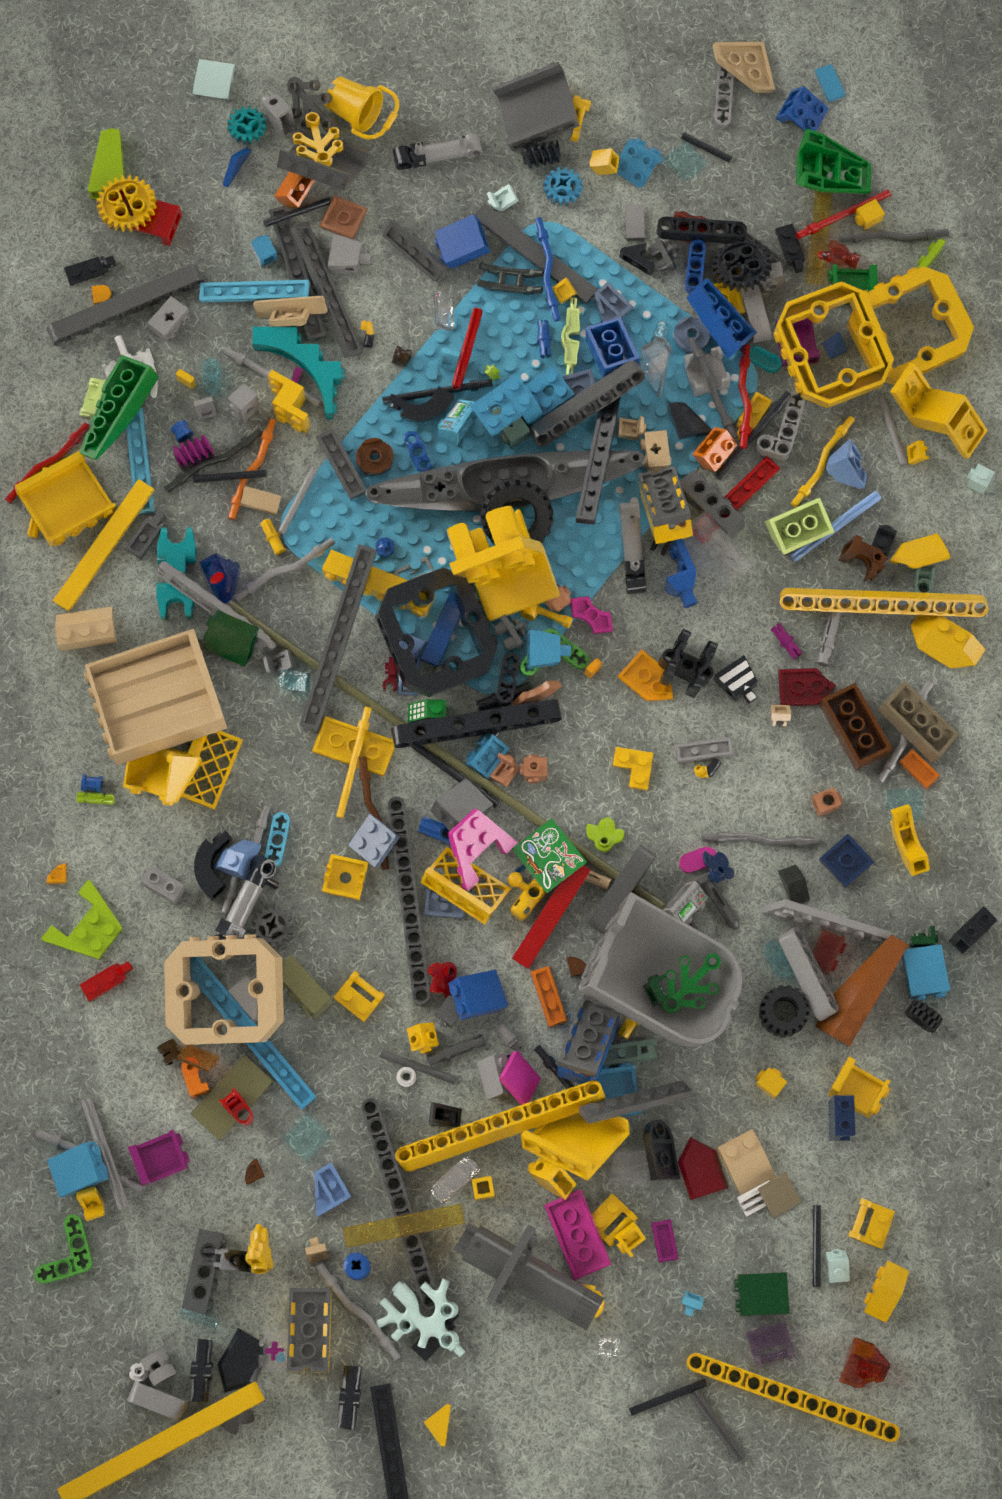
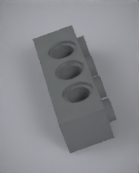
M693 470L680 481L685 499L724 538L730 540L745 527L743 513L739 510L736 511L732 507L731 502L727 498H723L715 486H710L703 474H698ZM698 490L704 491L702 493H696V491ZM711 502L716 503V504L713 505V506L709 505V503H711ZM722 515H728L729 517L723 518V517H721V516H722Z
M199 1229L181 1310L207 1315L208 1311H212L214 1299H211L212 1291H216L218 1279H215L216 1272L221 1269L202 1266V1261L210 1260L215 1262L216 1254L211 1258H207L203 1250L208 1247L225 1249L227 1239H224L225 1235L223 1233ZM203 1267L210 1268V1275L207 1278L200 1276V1271ZM199 1287L206 1289V1294L203 1298L196 1297V1290Z

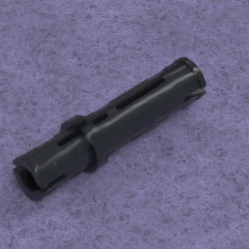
M529 681L515 687L513 699H516L522 692L532 690V688L524 690V688L531 686ZM508 690L504 691L502 699L506 700ZM495 692L491 693L489 697L475 701L476 706L484 704L477 708L478 711L500 706L496 701Z

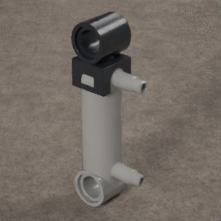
M478 134L461 135L458 140L423 145V142L410 144V147L404 145L393 149L397 170L426 166V163L462 157L468 159L476 158L483 154Z
M639 502L619 503L627 594L646 593Z

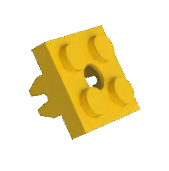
M331 854L324 875L322 893L360 901L369 862ZM344 872L351 875V880L348 883L340 881V875Z

